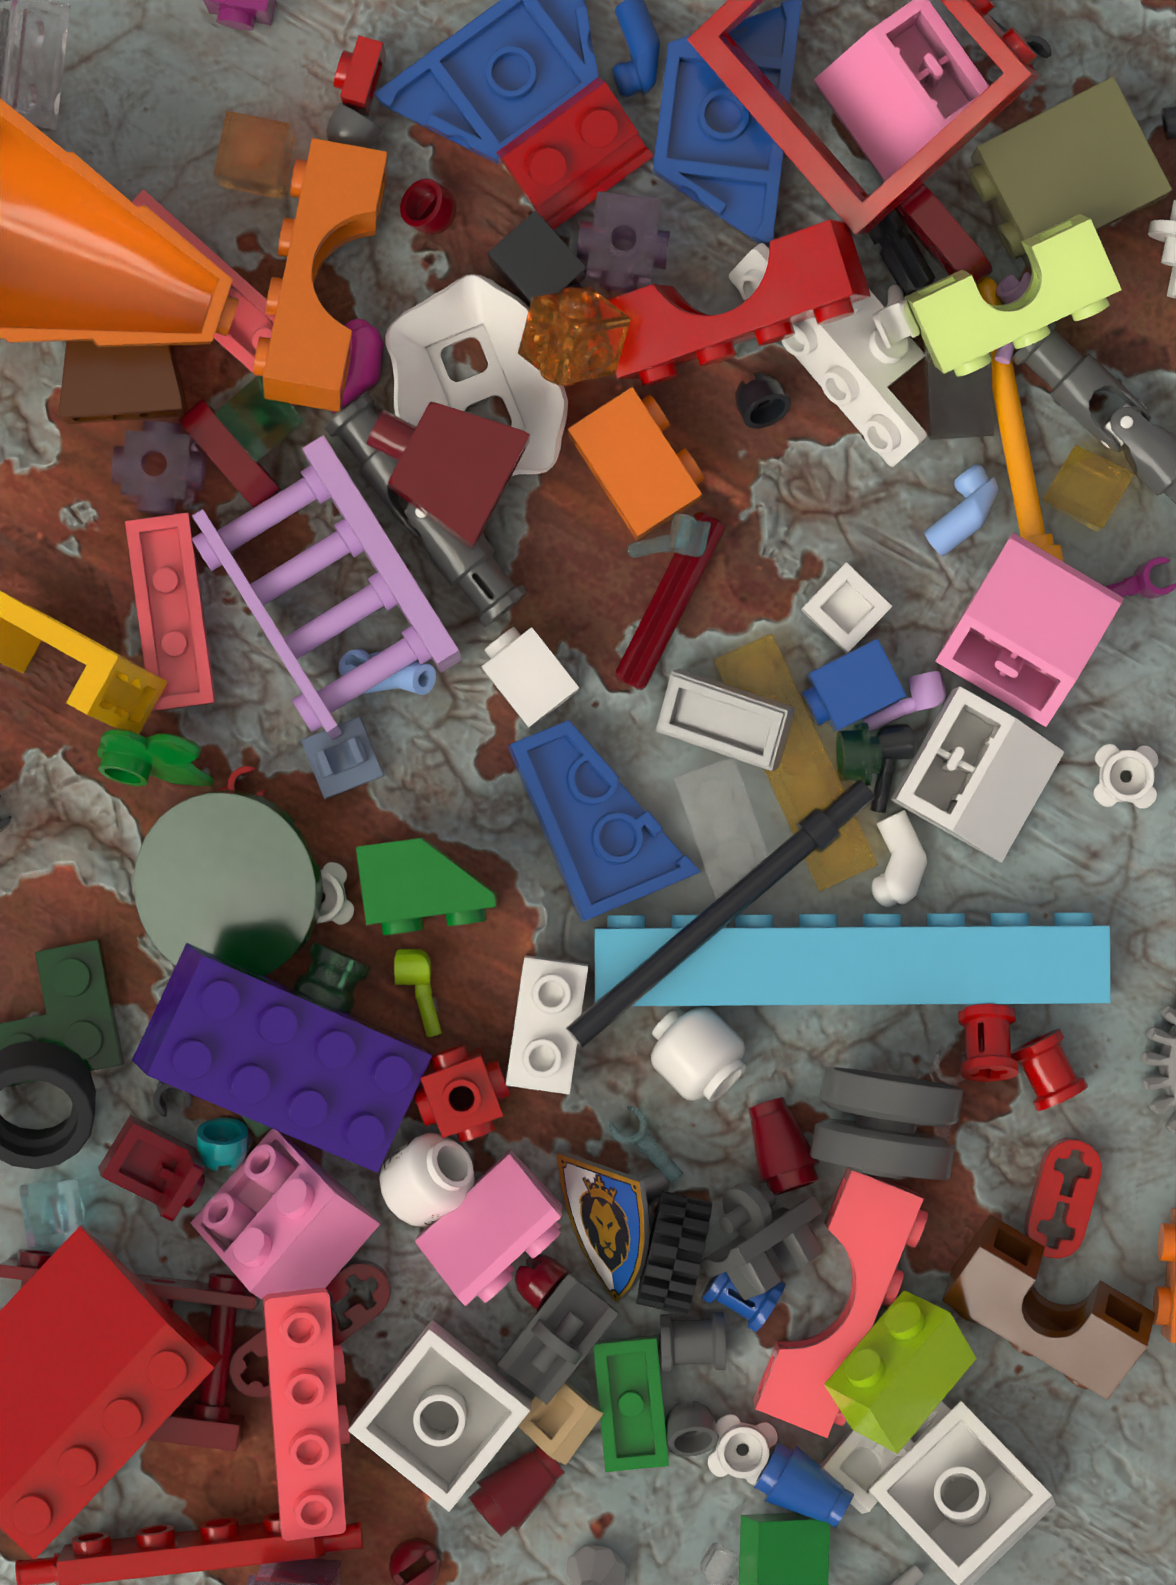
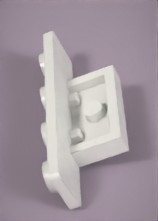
M759 243L729 274L730 281L739 290L745 301L758 288L767 268L769 248L764 243ZM869 289L871 297L852 303L855 311L853 315L823 325H817L815 317L793 324L795 335L781 340L787 351L794 355L818 382L825 395L842 410L860 431L867 444L874 451L878 452L889 466L894 467L927 437V434L888 387L911 370L926 355L910 336L897 341L891 348H886L872 318L874 313L885 307Z

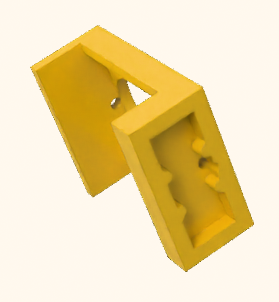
M0 591V663L24 674L41 641L46 642L86 665L66 701L67 704L112 727L127 729L140 734L168 681L51 616Z

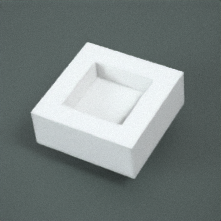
M846 562L801 610L847 654L888 612L892 605Z

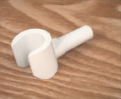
M896 284L890 286L888 289L887 306L872 315L887 349L905 337L911 336L914 338L921 333L907 300H904L903 288Z

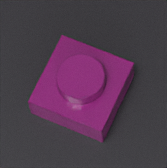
M203 0L208 12L217 15V23L246 31L254 30L255 23L271 26L276 0Z

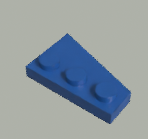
M570 720L507 746L581 922L701 872L688 856L683 855L662 831V826L649 811H645L620 783L616 773Z

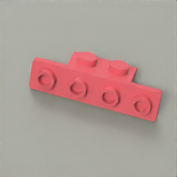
M323 1287L267 1294L263 1298L281 1535L284 1540L291 1541L342 1534L346 1530L340 1445L349 1444L350 1433L348 1431L349 1422L346 1406L337 1405L336 1385L345 1384L346 1377L341 1345L333 1346L330 1296L328 1290Z

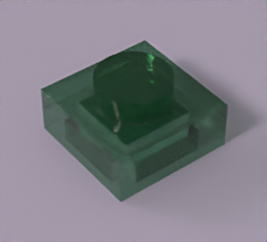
M256 376L214 413L255 462L272 450L304 421L290 403L264 398L263 376Z

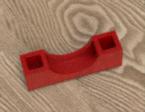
M829 219L770 241L767 268L758 288L744 303L728 312L718 315H709L691 306L674 286L659 284L645 286L596 304L595 307L617 378L640 379L642 387H647L679 376L676 366L698 358L700 366H708L730 359L737 355L734 345L756 338L758 346H763L787 339L795 335L793 324L815 317L817 325H823L851 316L855 313L852 303L869 298L871 295L850 228L845 222Z

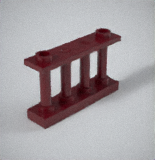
M20 1249L18 1258H8L0 1264V1278L21 1280V1289L54 1253L43 1250ZM135 1274L172 1310L174 1300L211 1304L207 1343L222 1356L216 1367L202 1381L200 1400L193 1401L192 1409L178 1407L148 1440L236 1451L242 1442L245 1416L230 1414L231 1405L225 1403L237 1308L254 1310L259 1304L260 1298L252 1294L236 1275L209 1274L208 1283Z

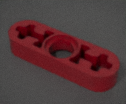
M366 1260L352 1262L342 1268L326 1287L328 1292H331L334 1303H337L352 1288L348 1278L356 1275L361 1281L372 1277L378 1284L372 1293L376 1301L375 1304L368 1307L365 1302L360 1300L344 1311L343 1315L352 1321V1323L344 1328L341 1326L337 1312L331 1306L333 1346L341 1344L381 1314L387 1306L391 1296V1282L385 1270L378 1264ZM263 1327L238 1347L232 1356L229 1368L234 1386L244 1395L253 1398L270 1396L269 1382L266 1383L260 1376L250 1381L244 1374V1371L250 1364L246 1356L247 1353L253 1351L259 1358L267 1355L265 1327Z

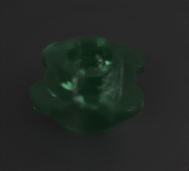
M868 723L854 724L853 730H840L837 732L835 752L839 780L841 782H856L860 779L867 786H871L872 774L880 773L881 745L878 735H870Z

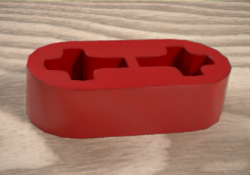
M1063 1138L1054 1141L1046 1149L1041 1159L1025 1218V1235L1045 1247L1043 1255L1048 1258L1061 1259L1072 1255L1079 1249L1085 1237L1101 1178L1102 1164L1098 1153L1089 1144L1077 1138ZM1072 1150H1079V1161L1088 1166V1171L1085 1177L1080 1175L1074 1176L1068 1195L1062 1194L1060 1191L1064 1175L1054 1168L1057 1158L1068 1159ZM1057 1202H1064L1066 1204L1062 1215V1222L1071 1228V1233L1068 1238L1058 1237L1054 1246L1046 1245L1047 1236L1038 1230V1224L1040 1220L1050 1221L1054 1216Z

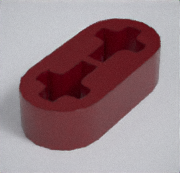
M923 183L896 207L907 228L948 276L963 269L972 275L977 285L993 272V268L982 250Z
M203 398L179 418L186 431L253 508L281 491V488Z

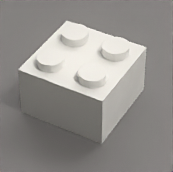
M431 1320L354 1416L348 1431L450 1512L531 1411L532 1399L434 1320Z

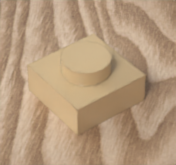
M566 1380L547 1405L535 1396L531 1401V1411L518 1427L551 1458L566 1465L604 1413Z

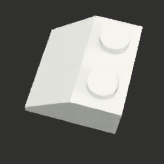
M962 1401L868 1490L956 1585H973L1056 1505L1050 1492Z

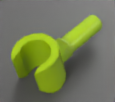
M421 949L397 950L394 959L395 985H415L416 1000L426 1037L437 1036L442 1032L431 995L433 992L431 989L430 956Z

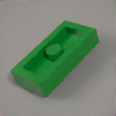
M656 1335L597 1341L593 1346L599 1410L604 1413L600 1418L605 1472L669 1466Z

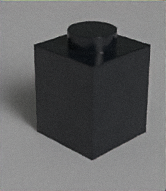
M536 210L487 253L490 265L539 319L550 309L557 316L561 315L586 291L580 283L587 277V267Z

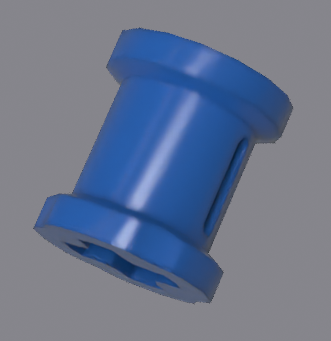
M727 1272L711 1277L701 1299L709 1304L715 1300L747 1319L748 1328L757 1332L776 1306L786 1283L781 1281L767 1292L744 1300Z

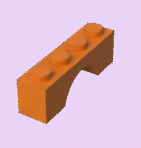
M312 138L307 160L296 159L290 197L299 198L295 219L284 217L278 245V256L287 257L283 278H271L266 302V315L275 316L271 338L259 337L254 360L253 374L263 376L265 399L341 412L352 357V330L335 320L323 308L315 293L314 283L322 264L336 249L355 239L376 235L387 182L388 152Z

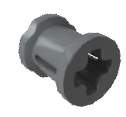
M714 1312L712 1318L706 1320H672L670 1314H660L662 1372H672L674 1365L713 1364L716 1370H726L724 1312Z

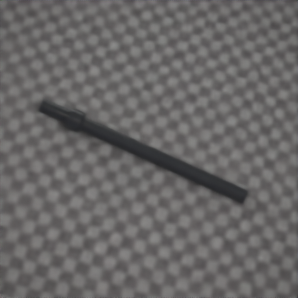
M858 779L823 810L815 807L796 824L798 831L568 1025L566 1030L571 1037L583 1048L814 850L819 853L826 850L841 837L839 829L875 799L868 786Z

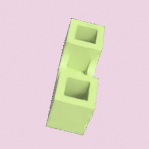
M1078 214L1021 241L1029 258L1032 274L1027 290L1014 302L1005 305L986 303L980 295L972 275L963 269L905 296L904 298L907 300L919 326L922 338L935 367L943 374L954 369L957 377L967 375L992 361L989 352L1013 342L1015 349L1029 346L1047 337L1051 333L1048 325L1071 314L1074 321H1079L1106 309L1110 305L1107 297L1122 289L1091 218Z

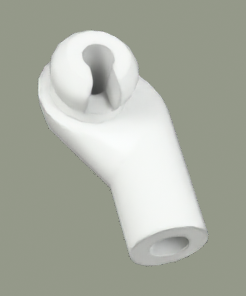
M902 810L876 823L891 853L885 873L874 878L871 887L875 900L884 907H893L897 903L904 905L910 902L917 894L927 865L926 853L906 811Z

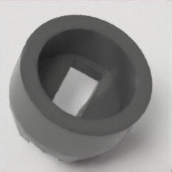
M341 103L338 104L330 117L326 129L328 141L370 149L374 146L382 132V129L375 123Z
M693 1401V1407L681 1409V1404L678 1403L669 1411L665 1421L667 1445L672 1453L687 1457L697 1456L715 1447L718 1442L715 1419L708 1407L698 1401Z

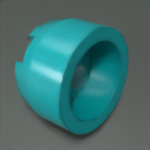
M215 1118L202 1123L197 1129V1150L203 1164L215 1172H218V1166L227 1165L230 1166V1171L236 1170L244 1162L247 1155V1126L243 1122L232 1118Z

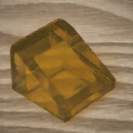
M1074 445L1042 501L1098 532L1105 526L1132 480L1134 473Z

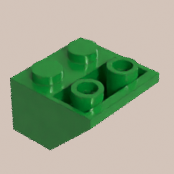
M426 838L356 847L366 925L381 923L383 935L419 931L424 929L423 917L446 914L447 926L484 922L487 920L486 908L499 905L498 893Z

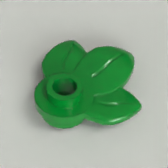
M112 729L101 735V742L97 750V755L101 759L98 770L102 775L113 781L130 786H146L151 775L172 784L213 786L214 779L191 763L200 756L202 751L201 747L194 741L174 734H157L145 738L127 729Z

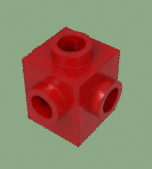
M464 1044L432 1055L430 1059L431 1066L427 1067L423 1076L420 1077L423 1087L416 1089L414 1094L425 1126L437 1123L442 1139L457 1134L459 1142H466L495 1130L492 1120L503 1117L501 1099L511 1096L499 1061L495 1060L487 1063L482 1048L467 1052ZM466 1086L472 1090L475 1098L471 1105L457 1108L449 1100L450 1092L455 1087Z

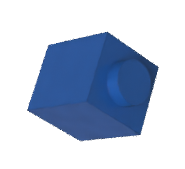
M878 639L807 674L805 677L810 688L801 692L817 725L820 726L829 722L833 732L907 696Z

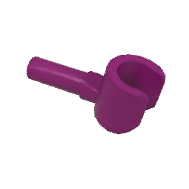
M1157 557L1139 565L1133 576L1105 587L1122 597L1140 594L1143 597L1153 599L1174 591L1176 583L1163 588H1157L1151 583L1149 574L1152 567L1170 562L1168 558Z

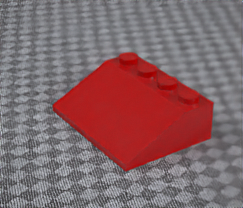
M82 1224L0 1310V1529L33 1560L48 1547L222 1359V1356Z

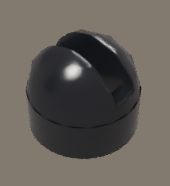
M757 372L754 373L755 380L747 384L742 380L735 393L737 409L746 426L754 429L765 428L775 424L788 413L791 407V400L779 380L771 374Z

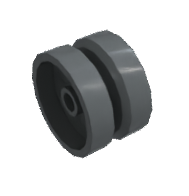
M824 1066L819 1099L829 1108L857 1114L856 1121L824 1119L815 1123L810 1156L814 1159L846 1166L850 1170L870 1175L897 1179L915 1177L949 1180L955 1147L944 1137L916 1130L917 1124L948 1127L959 1122L964 1090L947 1084L905 1076Z

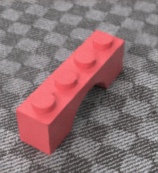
M846 1167L824 1224L842 1243L850 1260L852 1284L847 1303L837 1319L820 1333L801 1340L776 1341L753 1398L756 1410L825 1438H828L833 1423L844 1426L846 1419L824 1384L872 1328L881 1304L890 1307L898 1295L904 1278V1271L896 1269L905 1245L913 1248L916 1247L928 1218V1212L920 1209L924 1198L918 1192L876 1175L856 1172Z

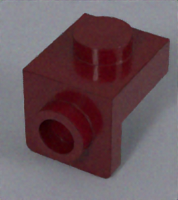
M131 1114L98 1167L102 1178L156 1204L160 1216L171 1222L175 1220L182 1207L189 1208L194 1204L205 1182L204 1166L195 1147Z

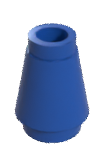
M778 1443L772 1451L766 1466L759 1474L754 1485L755 1489L766 1495L765 1502L821 1522L825 1521L833 1527L839 1524L854 1496V1493L845 1489L844 1485L797 1445L791 1450L781 1443Z

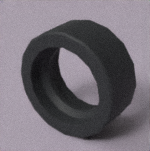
M27 1041L8 1045L0 1050V1091L12 1083L26 1080L49 1082L64 1090L71 1098L72 1110L70 1117L54 1127L40 1130L20 1128L5 1120L0 1114V1160L14 1167L41 1169L60 1165L79 1153L91 1136L96 1102V1089L91 1072L76 1054L54 1043Z

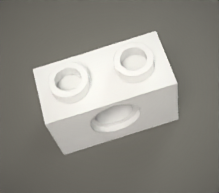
M525 955L506 1079L507 1086L570 1095L577 1042L568 1033L566 1027L582 1013L588 964Z

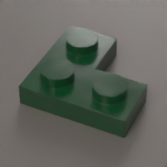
M101 939L35 952L46 1014L0 1023V1050L12 1044L39 1041L57 1044L76 1054L90 1071L123 1065L124 1059ZM26 1080V1081L16 1082V1083H12V1084L9 1085L8 1087L16 1086V1085H21V1084H26V1083L37 1082V1081H36V1080Z

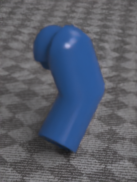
M624 0L615 8V14L629 47L631 61L616 64L612 69L613 78L620 95L630 97L639 91L645 95L656 84L660 40L644 0Z

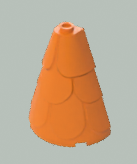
M0 98V339H5L8 343L93 341L97 347L211 344L215 333L227 336L239 299L228 296L233 279L146 205L139 207L134 205L73 151L66 152Z

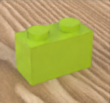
M903 1290L824 1385L852 1430L898 1454L977 1358L949 1311Z

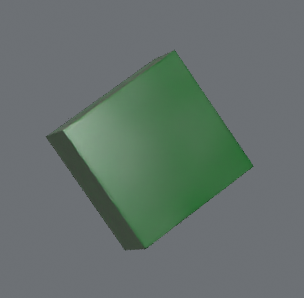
M796 1512L741 1515L738 1585H828L830 1524Z

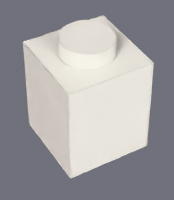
M512 627L484 650L491 659L481 666L529 729L579 691L578 685L532 627L522 635L515 627Z

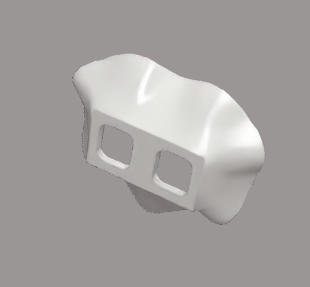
M470 274L457 279L443 290L404 311L387 329L385 341L393 366L395 416L417 426L429 402H436L465 412L471 405L491 397H500L504 401L511 418V427L521 429L530 434V442L512 476L518 474H540L547 472L554 466L561 449V440L568 412V399L562 382L540 358L538 348L539 326L532 310L520 298L482 275ZM466 339H477L487 359V369L463 381H452L441 359L442 351L446 347Z

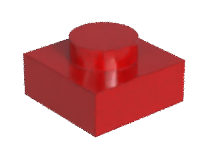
M358 35L354 51L343 50L335 73L333 87L342 90L340 95L342 104L357 113L369 116L375 95L374 92H376L386 58L383 42Z

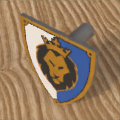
M560 1151L556 1154L567 1214L578 1243L591 1268L612 1299L617 1303L635 1287L645 1266L649 1244L647 1202L660 1197L662 1191H669L668 1180L659 1170L637 1178Z

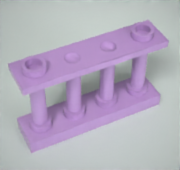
M323 435L302 448L310 465L301 471L303 478L217 531L204 510H200L192 515L202 532L193 537L192 541L211 571L221 565L224 566L302 692V694L292 699V702L310 731L314 732L323 726L331 740H334L343 733L330 713L416 660L422 665L432 659L439 672L442 673L460 662L462 658L457 646ZM331 498L343 517V520L334 524L337 531L249 584L230 552L316 499L322 504ZM365 552L377 573L367 578L370 585L283 638L264 605L345 555L351 553L353 557H356ZM398 605L410 624V627L401 632L404 638L324 688L316 691L297 659L384 606L389 611Z

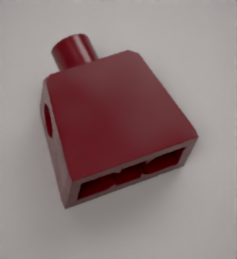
M429 402L417 426L383 410L366 444L398 460L388 481L389 488L465 546L474 550L530 442V434L521 429L452 407Z

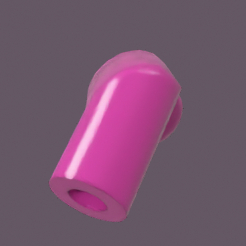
M353 319L344 325L352 330V357L341 409L373 387L381 376L384 342L380 331L376 327H372L364 319Z

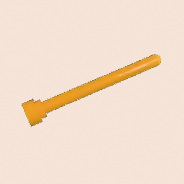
M986 277L976 285L986 303L1002 305L1000 297L996 294L998 285L992 278ZM996 349L989 352L992 361L987 364L1020 537L1064 562L1061 545H1055L1053 534H1046L1013 361L1011 359L1009 364L997 362L994 359L997 352Z

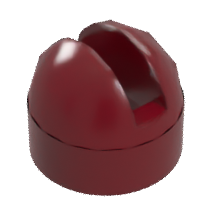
M425 178L414 182L406 190L401 200L400 213L404 222L421 233L434 235L444 232L453 224L456 217L457 203L447 188L432 179Z
M538 1255L534 1259L529 1257L526 1260L527 1266H520L515 1274L517 1291L537 1311L568 1272L571 1274L561 1263L547 1255Z
M421 1538L406 1539L398 1544L391 1555L389 1563L390 1575L396 1585H433L439 1576L441 1568V1558L438 1550L432 1543ZM425 1555L431 1564L408 1580L404 1579L400 1572Z

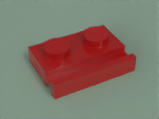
M599 77L496 152L529 203L553 230L654 156L638 135L637 129L606 82Z

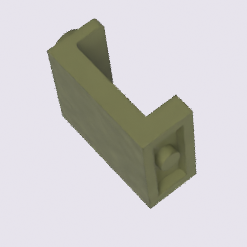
M1114 76L976 146L971 155V161L974 166L968 169L970 181L981 201L985 204L992 200L1003 221L1002 224L997 226V231L1007 253L1013 260L1022 257L1028 269L1031 268V264L1021 241L1078 214L1091 218L1096 231L1137 210L1142 212L1158 204L1172 191Z

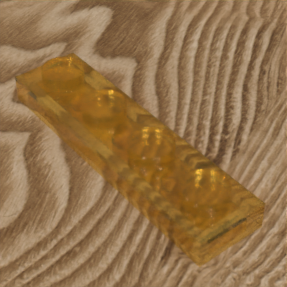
M771 633L718 657L713 662L724 684L795 707L779 768L774 771L763 769L793 835L798 831L796 824L815 807L823 810L841 795L844 790ZM856 816L839 829L841 837L822 853L814 850L804 859L818 891L829 888L878 865Z

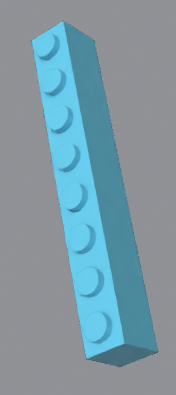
M1092 912L1054 913V925H1029V913H990V925H965V913H927V926H901V914L898 913L863 914V926H837V914H799V926H773V914H739L735 918V927H724L632 1006L1111 1003L1110 926L1093 925ZM607 915V927L594 928L595 1003L698 915H671V927H646L645 915Z

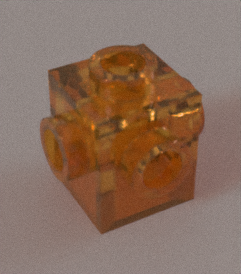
M570 287L563 289L562 292L532 297L518 354L537 368L545 380L558 386H570L578 381L613 375L616 373L631 318L591 287Z

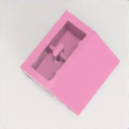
M912 0L869 30L813 80V83L883 182L888 180L989 87L929 0Z
M1013 532L957 621L935 662L1047 727L1080 676L1124 598Z
M273 1128L191 1222L192 1226L244 1286L262 1300L265 1295L271 1293L326 1288L380 1225L346 1187L282 1132Z
M510 1149L475 1181L474 1187L466 1194L464 1201L457 1209L443 1215L434 1224L427 1226L417 1235L415 1243L455 1296L465 1306L477 1295L486 1303L513 1278L511 1273L515 1269L510 1264L524 1251L534 1259L560 1235L559 1228L561 1225L558 1220L562 1217V1204Z

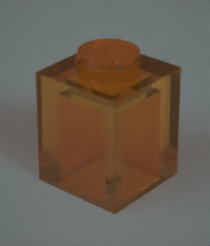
M226 110L214 169V175L220 186L283 199L295 141V135L290 123Z

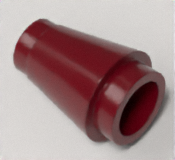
M776 1098L749 1108L759 1183H766L768 1189L777 1196L819 1181L814 1166L820 1162L818 1159L811 1158V1146L791 1110L788 1109L785 1098Z
M537 1446L534 1450L525 1453L477 1481L476 1483L480 1488L469 1496L468 1499L495 1532L502 1537L512 1527L518 1532L554 1487L556 1481L565 1472L556 1460Z

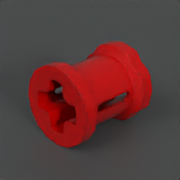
M977 1004L967 1006L959 1011L958 1022L961 1026L965 1027L966 1061L960 1064L962 1078L978 1082H993L1016 1077L1019 1073L1018 1063L1016 1060L1011 1059L1010 1025L1016 1022L1015 1009L1007 1005Z
M1061 1029L1052 1030L1011 1051V1059L1021 1064L1036 1094V1098L1032 1102L1036 1111H1042L1060 1104L1088 1088L1085 1078L1076 1076L1060 1044L1065 1038Z

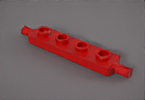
M279 1511L265 1515L261 1523L238 1525L236 1518L222 1517L200 1523L198 1530L174 1532V1526L160 1524L138 1529L135 1532L136 1537L111 1539L108 1532H89L73 1537L72 1544H65L61 1553H55L54 1557L17 1560L15 1563L17 1585L47 1583L82 1585L315 1559L319 1556H325L326 1552L363 1549V1532L361 1521L346 1524V1530L342 1534L286 1541L282 1538L280 1531Z

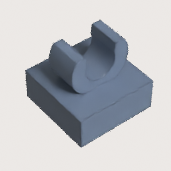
M360 716L339 724L338 727L343 734L334 740H331L326 730L301 740L324 799H329L385 776Z

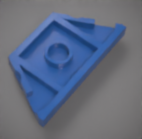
M500 0L374 92L375 98L381 106L498 165L502 161L497 156V151L599 77L585 0Z
M802 0L781 2L779 7L744 19L729 33L789 103ZM691 35L669 42L652 174L758 244L764 243L767 247H770V241L773 240L784 151L689 43L687 39Z

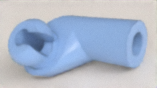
M979 464L972 465L954 480L956 490L965 497V500L924 531L929 543L942 556H945L982 527L999 493L995 477L990 480L985 469Z
M362 649L348 651L339 662L338 670L340 675H345L380 652L368 654ZM416 660L363 694L399 688L425 695L432 690L435 684L436 671L432 665L428 663L421 665Z

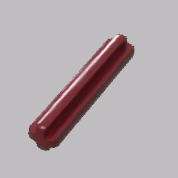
M703 512L694 514L616 669V678L622 683L637 690L646 688L725 530V525L718 519Z

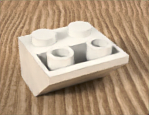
M959 686L952 689L890 800L1002 863L1063 756L1064 751L1017 718Z

